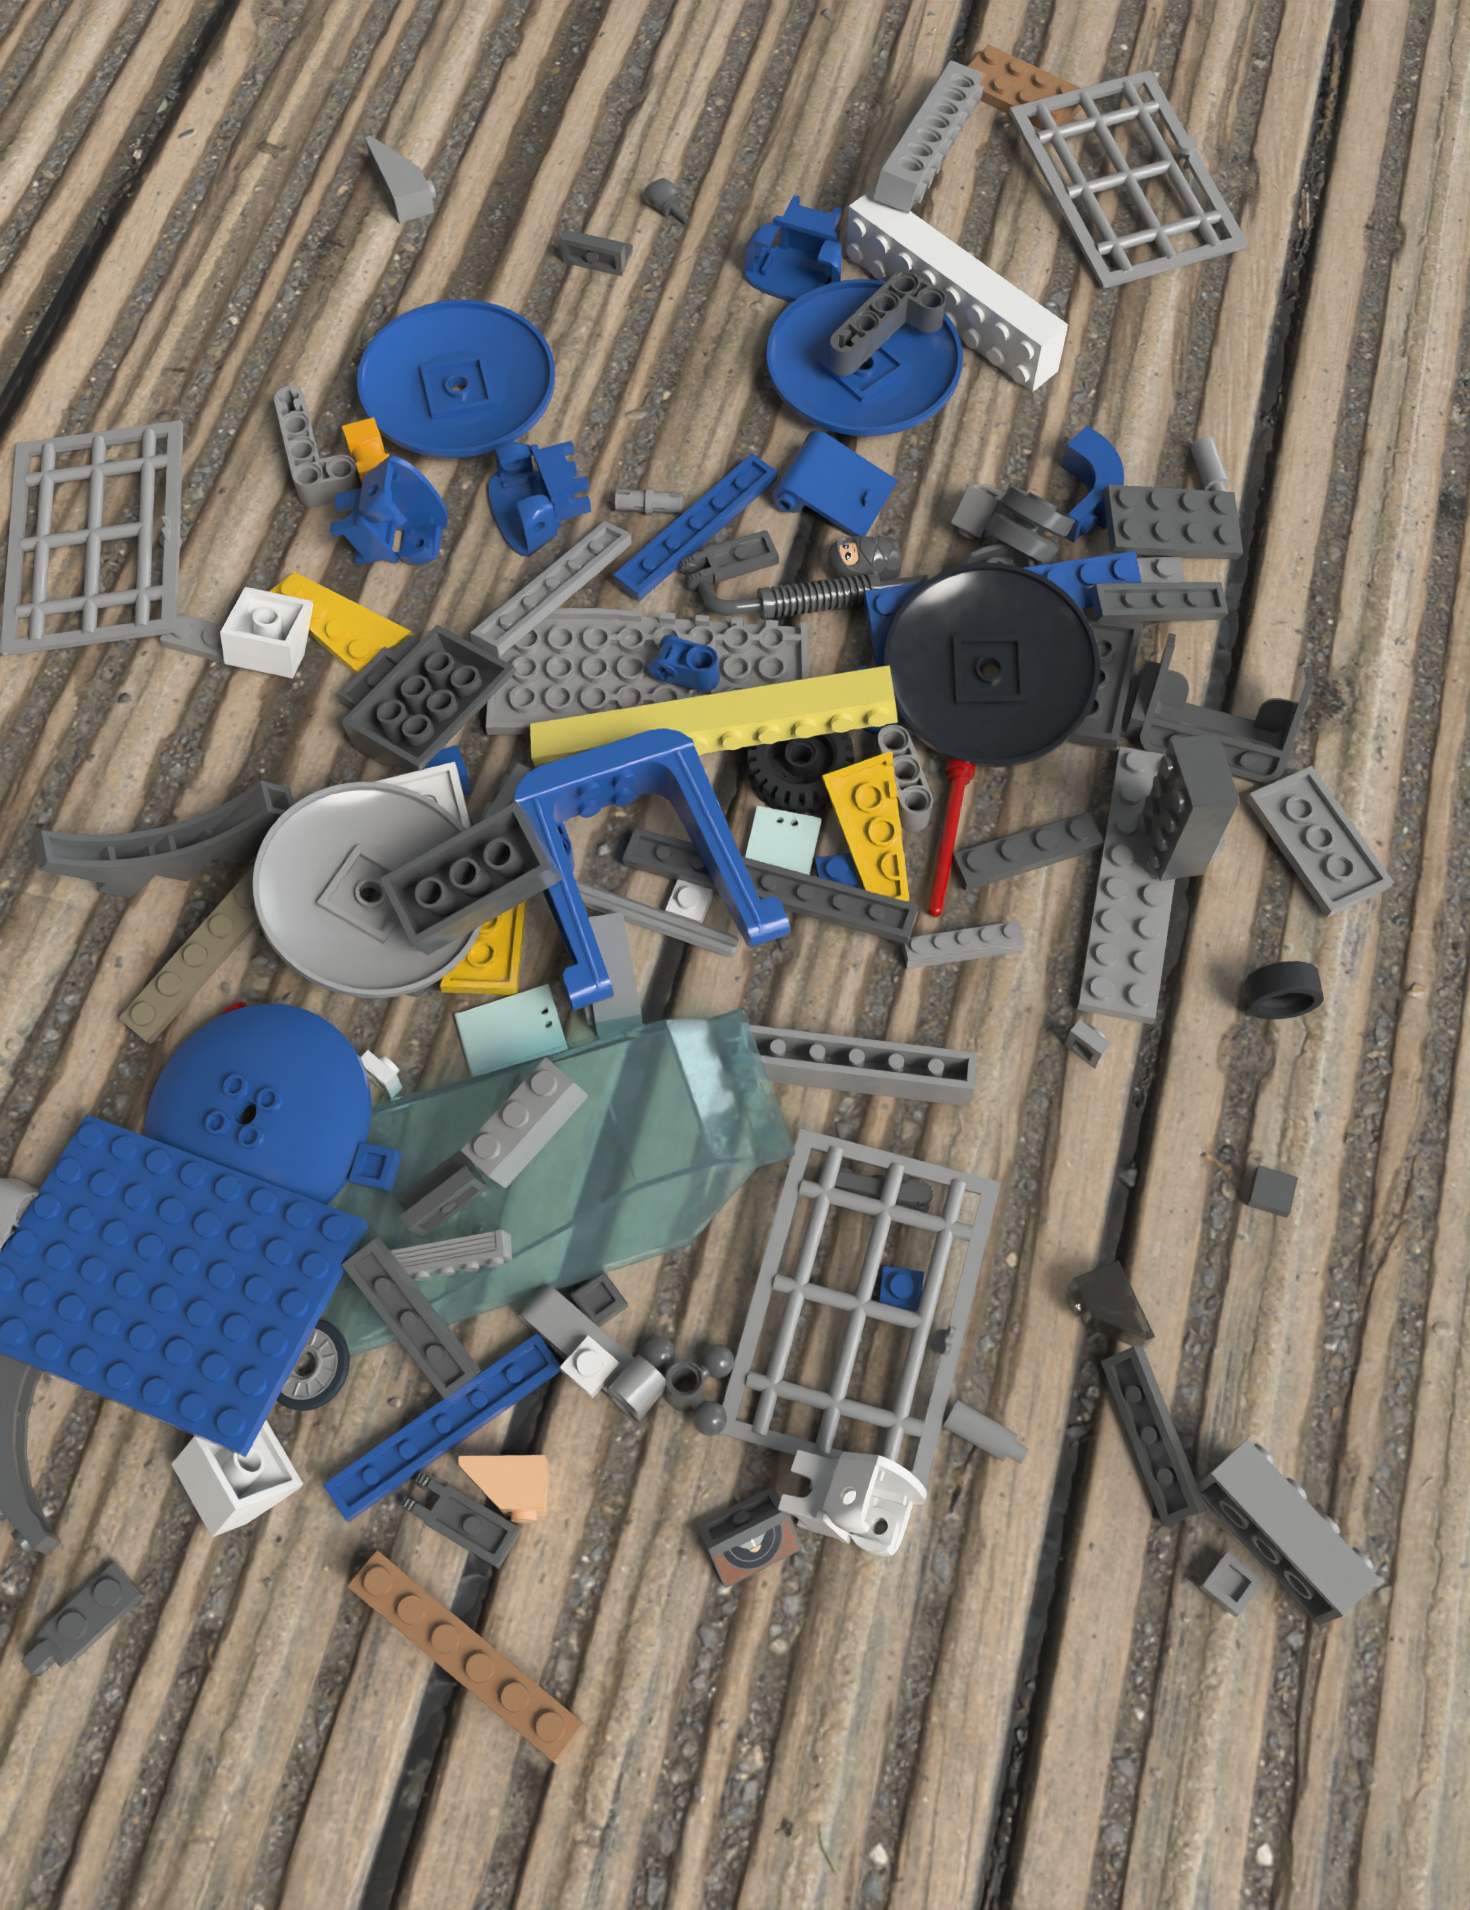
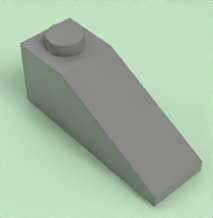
M365 137L370 163L399 223L435 213L432 199L436 198L435 188L431 179H425L420 167L374 137Z

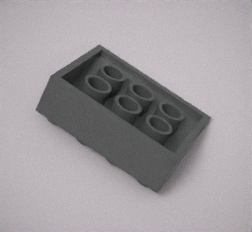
M436 625L341 720V723L357 750L379 763L421 771L516 672V668Z

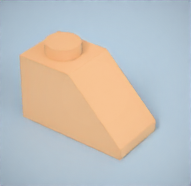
M545 1455L459 1456L458 1465L504 1516H511V1522L533 1523L537 1521V1515L548 1514L549 1462Z

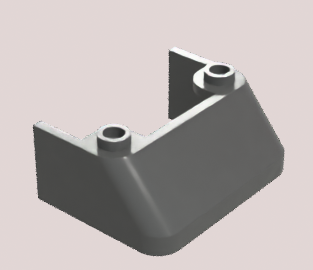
M1169 633L1159 663L1145 723L1140 734L1141 744L1145 750L1165 754L1171 739L1217 732L1232 775L1265 783L1279 778L1284 771L1313 686L1311 669L1303 668L1292 701L1283 698L1268 699L1260 706L1255 720L1186 703L1189 692V684L1186 677L1180 672L1168 669L1176 634Z

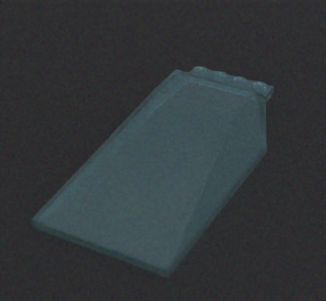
M740 1008L705 1020L663 1019L619 1027L372 1104L370 1130L366 1143L397 1149L403 1153L392 1191L386 1192L357 1186L348 1181L328 1206L365 1219L369 1225L354 1254L378 1236L390 1251L496 1230H503L510 1234L512 1260L505 1261L503 1266L488 1267V1265L479 1266V1270L473 1272H465L461 1269L454 1271L455 1274L451 1276L434 1274L430 1275V1279L424 1281H416L412 1278V1281L445 1324L450 1325L532 1298L545 1284L550 1285L556 1290L596 1277L603 1271L608 1273L693 1245V1241L757 1167L794 1156L795 1148L744 1010ZM545 1057L589 1095L507 1188L489 1178L474 1164L488 1185V1189L424 1238L405 1227L399 1217L405 1211L398 1202V1196L455 1152L462 1150ZM345 1270L324 1310L327 1322L334 1325L344 1336L350 1357L398 1342V1338Z

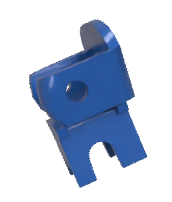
M793 195L783 217L776 215L773 218V224L769 222L764 223L751 235L745 248V280L762 293L789 302L795 301L800 296L820 286L841 281L842 243H839L840 230L836 229L841 218V208L835 207L832 214L799 205L800 196ZM781 226V245L776 244L771 248V243Z
M572 440L539 449L537 444L529 446V444L526 445L519 442L505 443L494 449L497 472L491 476L489 482V499L493 515L504 540L520 556L530 557L557 536V528L561 527V520L591 512V503L588 496L575 499L573 495L588 490L589 484L586 476L574 479V477H577L576 464L574 461L567 462L565 457L574 454ZM531 456H534L539 471L534 472Z
M388 456L364 475L362 488L336 493L334 503L336 511L352 510V512L343 520L331 522L329 533L333 537L344 535L357 549L355 555L357 565L386 559L391 563H398V559L409 565L419 566L431 562L439 555L442 530L447 527L449 513L438 492L418 469L399 457ZM395 529L404 530L402 547L399 552L392 550Z

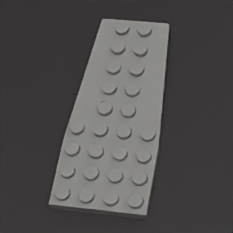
M493 608V613L499 608ZM557 608L499 657L515 666L516 672L487 701V735H530L531 723L808 679L807 623L801 622L800 627L778 626V620H766V625L745 624L744 618L731 617L730 623L709 621V616L696 615L695 620L676 619V613L660 612V617L656 618L642 617V611L602 608ZM674 635L686 641L712 647L717 652L720 680L716 688L707 692H699L674 683H665L653 677L648 667L650 662L658 656L662 637Z

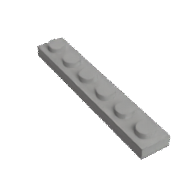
M606 521L601 523L470 632L472 644L499 658L632 545L631 533Z

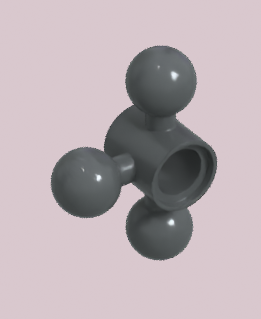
M655 1337L649 1340L643 1348L642 1355L658 1371H664L666 1374V1398L668 1403L679 1411L694 1409L693 1421L700 1433L707 1436L719 1434L726 1426L727 1414L722 1405L714 1401H706L703 1398V1381L708 1377H725L732 1371L734 1356L731 1350L721 1344L711 1345L703 1352L701 1365L698 1366L687 1360L675 1363V1347L668 1339ZM684 1379L690 1380L695 1384V1388L689 1392H679L673 1386L676 1382Z

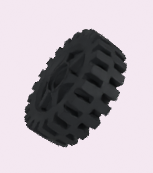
M835 732L816 735L810 738L779 741L773 744L749 746L747 752L748 779L753 791H757L758 798L762 802L768 800V807L772 809H777L778 806H781L782 811L790 812L791 809H794L796 813L805 815V810L808 809L811 815L819 814L821 806L825 811L832 808L822 775L854 764L853 743L851 738H848V732ZM803 760V761H806L807 763L798 764V763H795L794 761Z

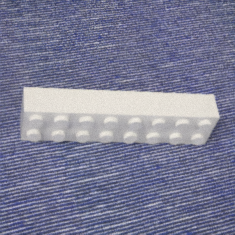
M876 186L849 206L846 255L853 262L858 263L876 279L887 282L897 272L909 271L940 288L946 295L945 314L952 321L960 339L969 348L976 350L988 359L992 365L999 367L1018 384H1022L1031 392L1035 391L1058 372L1068 327L1067 323L911 211L906 213L873 200Z

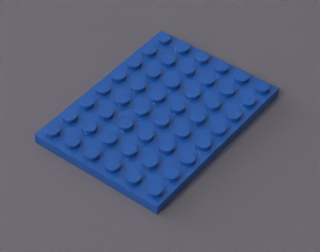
M86 1114L40 1188L37 1198H34L19 1222V1227H16L15 1233L11 1235L0 1253V1354L246 1458L345 1271L341 1264L353 1256L369 1225L365 1219Z

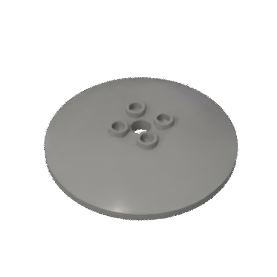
M378 782L344 783L306 796L292 805L272 825L260 846L255 861L252 882L253 901L260 927L266 939L281 959L295 972L320 987L339 994L361 998H388L409 994L430 986L450 973L465 958L473 947L482 925L427 955L412 946L380 878L466 829L453 815L433 800L415 791L392 784ZM365 888H374L380 893L381 899L377 902L369 903L364 901L359 893Z

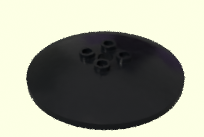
M985 562L962 565L946 570L923 583L905 600L896 613L888 632L884 650V666H890L896 711L907 728L924 744L941 755L952 760H959L980 767L998 768L1021 765L1037 760L1060 747L1083 723L1095 700L1099 685V649L1092 627L1081 608L1062 588L1051 580L1029 569L1004 563ZM985 663H991L998 668L999 674L993 678L986 677L980 672V666Z

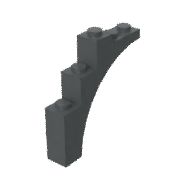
M260 780L238 797L216 809L160 828L107 835L66 834L40 830L33 837L38 868L40 871L95 881L98 892L130 898L155 875L188 881L213 859L245 865L258 854L260 846L272 825L285 811L294 805L290 788Z
M0 1354V1520L4 1521L7 1518L16 1530L11 1535L25 1551L29 1553L34 1549L49 1555L61 1541L43 1516L32 1487L27 1458L28 1419L35 1390L43 1372Z

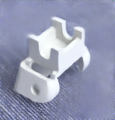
M797 1450L791 1471L794 1474L810 1479L811 1484L809 1488L812 1491L804 1498L783 1494L778 1509L795 1515L799 1519L797 1523L799 1528L836 1538L847 1544L850 1543L852 1538L860 1549L871 1555L892 1556L902 1542L913 1504H924L927 1491L920 1481L908 1470L880 1455L844 1451L839 1459L835 1458L833 1460ZM881 1521L887 1522L888 1528L886 1532L881 1535L875 1534L876 1524Z

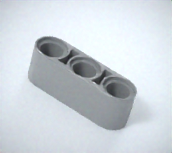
M888 725L879 731L875 757L892 751L901 827L907 831L917 832L924 829L929 823L933 803L932 794L909 733L902 726ZM893 746L897 747L898 749L892 750L887 747ZM905 776L908 777L909 780H902L898 777ZM915 806L920 808L921 810L914 811L909 809L908 807Z

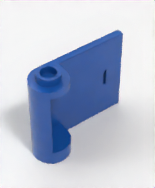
M812 431L806 437L773 490L772 497L776 506L784 512L797 513L806 505L852 536H866L898 480L828 434L821 431Z

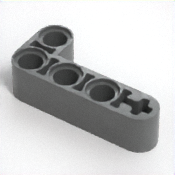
M901 271L894 274L833 333L830 339V370L837 375H851L905 322L923 332L932 333L938 331L943 325L946 305L945 293L940 288L912 272Z

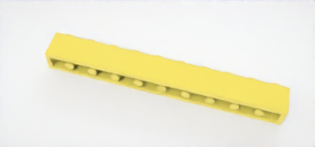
M890 666L531 723V759L535 768L541 765L645 731L662 728L680 731L693 739L699 756L722 750H736L741 747L773 744L779 741L810 738L816 735L835 732L843 733L854 729L873 726L881 727L886 724L898 723Z

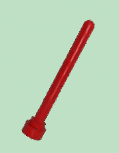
M950 758L947 761L946 775L951 785L928 906V913L934 918L941 916L943 912L965 785H968L970 780L974 778L976 770L974 765Z

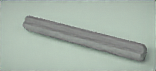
M576 880L585 907L605 914L623 912L625 921L727 957H734L739 947L738 936Z

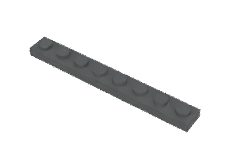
M635 827L622 858L624 866L675 880L680 879L718 891L693 843ZM742 857L760 900L776 897L781 901L786 911L908 944L919 912V905Z

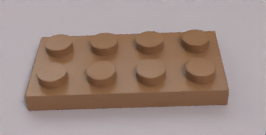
M989 44L967 66L984 73L980 84L985 87L981 101L1007 114H1010V107L1081 89ZM1079 103L1050 111L1056 125L1060 126L1070 123L1082 107ZM1037 115L1028 117L1032 126L1044 130Z

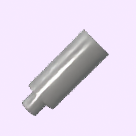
M1201 437L1192 443L1191 452L1204 489L1226 492L1229 480L1215 441L1212 437Z
M957 1400L943 1426L1002 1462L1008 1456L1021 1464L1029 1450L1015 1441L1018 1434L960 1400Z

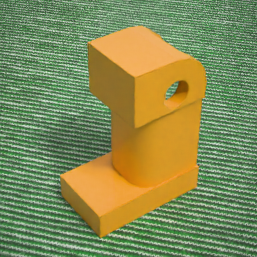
M374 417L342 426L350 457L356 463L361 484L363 483L364 475L389 456V453L385 454L381 435Z

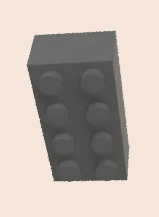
M1217 732L1171 739L1165 756L1161 758V766L1157 776L1153 778L1150 794L1146 796L1142 814L1138 816L1139 831L1142 836L1147 837L1149 844L1148 859L1150 866L1153 869L1156 868L1160 881L1203 875L1240 801Z
M516 801L383 876L380 880L412 946L430 955L560 882L563 878L531 815Z

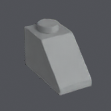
M989 484L968 485L951 521L952 524L960 527L958 533L975 541L978 537H990L991 533L985 529V526L992 513L1002 512L1007 514L1009 512L1000 501L1004 492Z

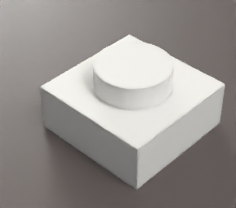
M678 879L665 911L702 924L713 898V890Z
M369 1050L360 1057L368 1079L392 1099L402 1089L397 1077L399 1069L384 1055L378 1059Z
M588 1335L560 1366V1370L588 1396L593 1398L621 1366L620 1362Z

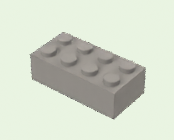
M1246 1439L1197 1483L1203 1501L1318 1626L1344 1616L1380 1580L1372 1571L1374 1568L1372 1562L1359 1549L1354 1547L1351 1549L1338 1535L1340 1530L1329 1516L1322 1512L1318 1514L1306 1501L1307 1495L1297 1482L1291 1478H1284L1273 1466L1275 1464L1274 1459L1265 1448L1259 1444L1253 1445L1249 1439Z

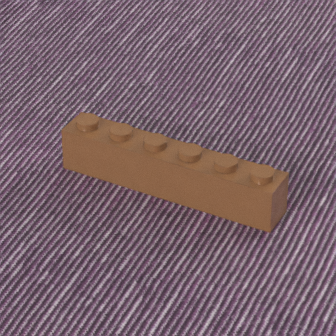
M378 1550L347 1586L552 1762L559 1765L587 1727Z

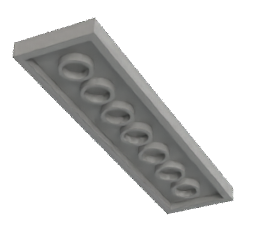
M1120 746L1115 765L1077 1010L1153 1025L1156 1019L1175 879L1160 881L1156 868L1153 869L1150 866L1148 859L1149 844L1147 837L1142 836L1139 831L1138 816L1142 814L1146 796L1150 794L1153 778L1157 776L1161 766V758L1165 754Z

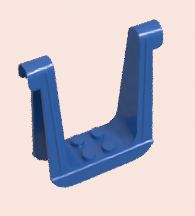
M666 728L645 731L541 765L526 773L517 784L514 802L517 801L531 815L563 880L542 892L573 963V966L566 968L563 972L565 983L563 990L572 1011L609 999L614 996V992L558 831V827L570 818L579 815L583 818L592 817L599 813L603 807L612 804L624 806L633 802L636 796L643 794H656L664 797L672 804L746 945L752 948L790 934L788 917L781 901L776 897L759 899L698 756L693 739L680 731Z

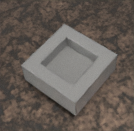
M1079 1020L1070 1030L1064 1046L1096 1069L1105 1058L1111 1043L1106 1040L1105 1035L1098 1028L1091 1025L1087 1026Z
M1226 1551L1199 1588L1232 1616L1237 1617L1264 1580L1230 1552Z

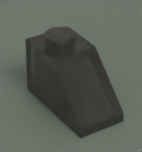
M1119 1260L1072 1279L1067 1288L1069 1292L1066 1293L1067 1303L1073 1315L1081 1317L1085 1327L1132 1347L1143 1345V1348H1146L1155 1338Z

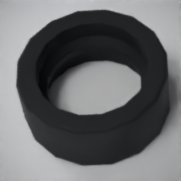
M1301 961L1273 963L1255 970L1244 981L1250 1013L1258 1018L1275 1020L1297 1017L1311 1012L1324 1001L1318 968L1311 963Z

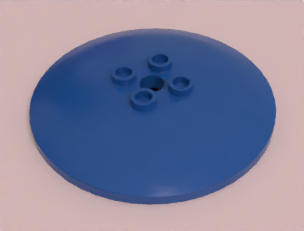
M854 279L823 285L797 298L775 321L767 343L766 363L768 374L775 391L782 401L796 414L814 425L833 432L854 436H879L901 432L931 418L942 409L955 392L962 371L963 350L960 337L952 321L944 312L942 327L932 333L920 331L905 322L861 365L870 366V369H857L851 375L846 376L837 375L829 367L831 336L886 281Z
M447 300L410 310L383 327L371 340L362 355L357 372V388L360 402L367 418L374 417L380 434L389 441L406 450L425 456L465 458L489 453L502 444L514 442L527 433L540 420L547 410L554 393L555 365L552 352L543 335L531 322L521 315L489 302ZM463 385L466 387L462 391L451 390L454 386Z
M259 1004L239 1008L219 1016L198 1029L173 1054L153 1089L146 1114L144 1136L328 1205L348 1182L360 1142H367L372 1114V1099L367 1072L360 1056L347 1037L319 1015L296 1006L284 1004ZM255 1105L257 1113L254 1120L248 1124H243L241 1121L243 1111L248 1106Z

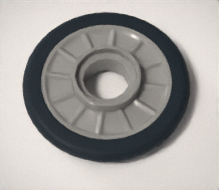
M322 1319L318 1320L276 1400L281 1405L296 1411L313 1410L331 1401L343 1387L349 1371L350 1354L344 1336L334 1325ZM311 1352L315 1358V1367L310 1374L302 1376L298 1371V1361L303 1354Z

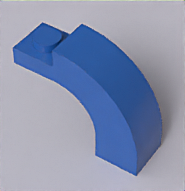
M1089 426L1081 430L1066 445L1061 466L1080 479L1089 491V494L1068 514V516L1075 520V523L1065 538L1073 543L1083 533L1089 534L1096 524L1104 530L1107 528L1103 490L1108 484L1124 485V468L1119 454L1105 437Z

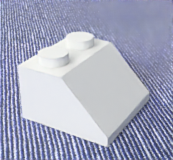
M245 587L220 631L224 664L293 679L305 654L313 601Z
M265 1420L246 1458L194 1436L171 1464L211 1537L249 1523L300 1489L303 1485L267 1420Z

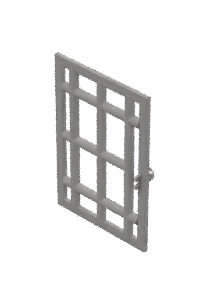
M1151 70L1010 107L1009 113L1102 289L1247 248L1248 242L1195 149L1197 140L1185 132ZM1143 86L1151 101L1143 103L1135 88ZM1120 92L1124 94L1130 107L1101 115L1093 102L1094 99ZM1080 103L1087 116L1086 119L1060 126L1056 125L1050 111ZM1159 113L1177 146L1179 160H1185L1184 169H1190L1213 211L1204 213L1150 114ZM1037 115L1044 130L1035 132L1028 117ZM1137 118L1160 161L1130 169L1107 126ZM1094 130L1117 173L1086 181L1064 138ZM1052 143L1074 185L1064 187L1042 144ZM1167 173L1191 217L1160 225L1137 181ZM1124 185L1147 229L1117 238L1093 193ZM1081 197L1104 242L1094 243L1071 199ZM1220 222L1228 239L1220 241L1211 225ZM1198 229L1207 245L1176 253L1167 237ZM1155 241L1163 257L1132 266L1124 249ZM1111 254L1119 270L1109 272L1102 256Z
M181 420L16 443L0 645L2 656L177 632L179 554L182 545L180 521L183 423ZM168 437L167 454L156 455V439ZM142 441L141 458L105 462L107 445ZM92 448L91 465L55 469L56 453ZM42 455L41 471L30 473L31 456ZM166 468L165 516H162L165 526L162 527L163 534L159 538V542L164 549L163 585L151 587L155 470ZM141 472L139 522L102 527L104 477ZM90 479L87 529L51 534L54 484ZM39 486L36 536L25 538L29 487ZM138 536L136 589L98 594L101 541ZM87 543L84 596L46 601L50 548ZM35 551L32 600L29 604L20 605L24 552ZM162 600L161 619L150 620V601ZM136 603L135 623L97 628L98 608ZM83 611L82 630L44 635L46 615ZM30 618L29 637L18 638L19 619Z
M800 1128L722 1405L727 1414V1423L725 1428L717 1435L729 1436L796 1456L797 1450L834 1460L835 1458L839 1459L842 1452H844L832 1448L840 1415L887 1428L881 1456L897 1463L904 1433L920 1437L913 1469L909 1472L926 1489L1001 1182L816 1133L806 1128ZM811 1149L827 1153L819 1183L803 1179ZM842 1158L887 1170L880 1200L834 1188ZM903 1174L949 1186L941 1217L895 1205ZM965 1191L981 1195L973 1226L957 1221ZM798 1195L814 1199L794 1275L793 1278L777 1274ZM830 1204L875 1216L855 1295L808 1283ZM891 1221L937 1233L917 1313L871 1300ZM957 1238L968 1241L969 1244L948 1329L936 1331L931 1338L932 1349L941 1357L925 1421L908 1415L952 1240ZM772 1290L788 1294L767 1373L763 1375L752 1372L750 1369ZM804 1299L850 1311L829 1393L782 1380ZM866 1316L913 1329L892 1411L845 1398ZM745 1387L761 1392L752 1425L737 1421ZM777 1397L824 1410L816 1443L769 1430Z

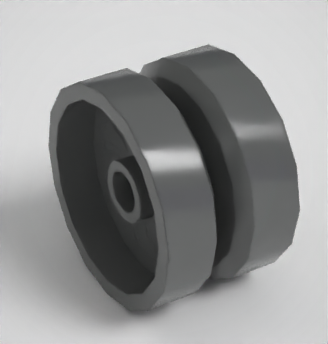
M1008 484L1000 501L1006 509L1016 515L1015 518L1002 512H993L985 529L1019 551L1046 564H1051L1059 551V547L1054 540L1044 535V532L1047 531L1058 537H1067L1075 520L1057 509L1058 507L1048 500Z

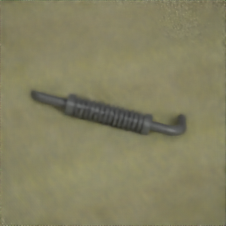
M868 573L851 577L846 576L845 578L826 579L825 581H812L811 583L802 582L798 583V585L794 583L791 586L789 584L785 586L779 585L778 587L772 586L771 589L769 587L758 588L757 598L742 600L719 599L708 582L700 583L698 592L705 606L711 612L725 616L759 612L760 618L766 620L774 617L779 618L780 616L786 617L787 615L807 614V612L813 613L814 611L824 612L827 610L845 609L847 607L865 606L863 593L867 590L922 583L928 581V576L919 575L880 581L877 573Z

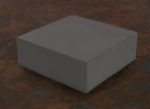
M1258 1165L1255 1169L1247 1206L1287 1218L1291 1212L1298 1177Z
M605 1271L571 1294L572 1300L580 1311L598 1327H601L628 1307L627 1301Z

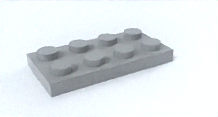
M1312 766L1249 794L1246 800L1327 918L1390 889L1394 883Z

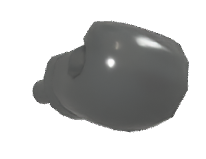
M661 178L650 183L645 188L644 200L647 205L662 211L665 216L673 212L685 224L690 220V217L679 208L681 199L678 197L679 192L672 182Z

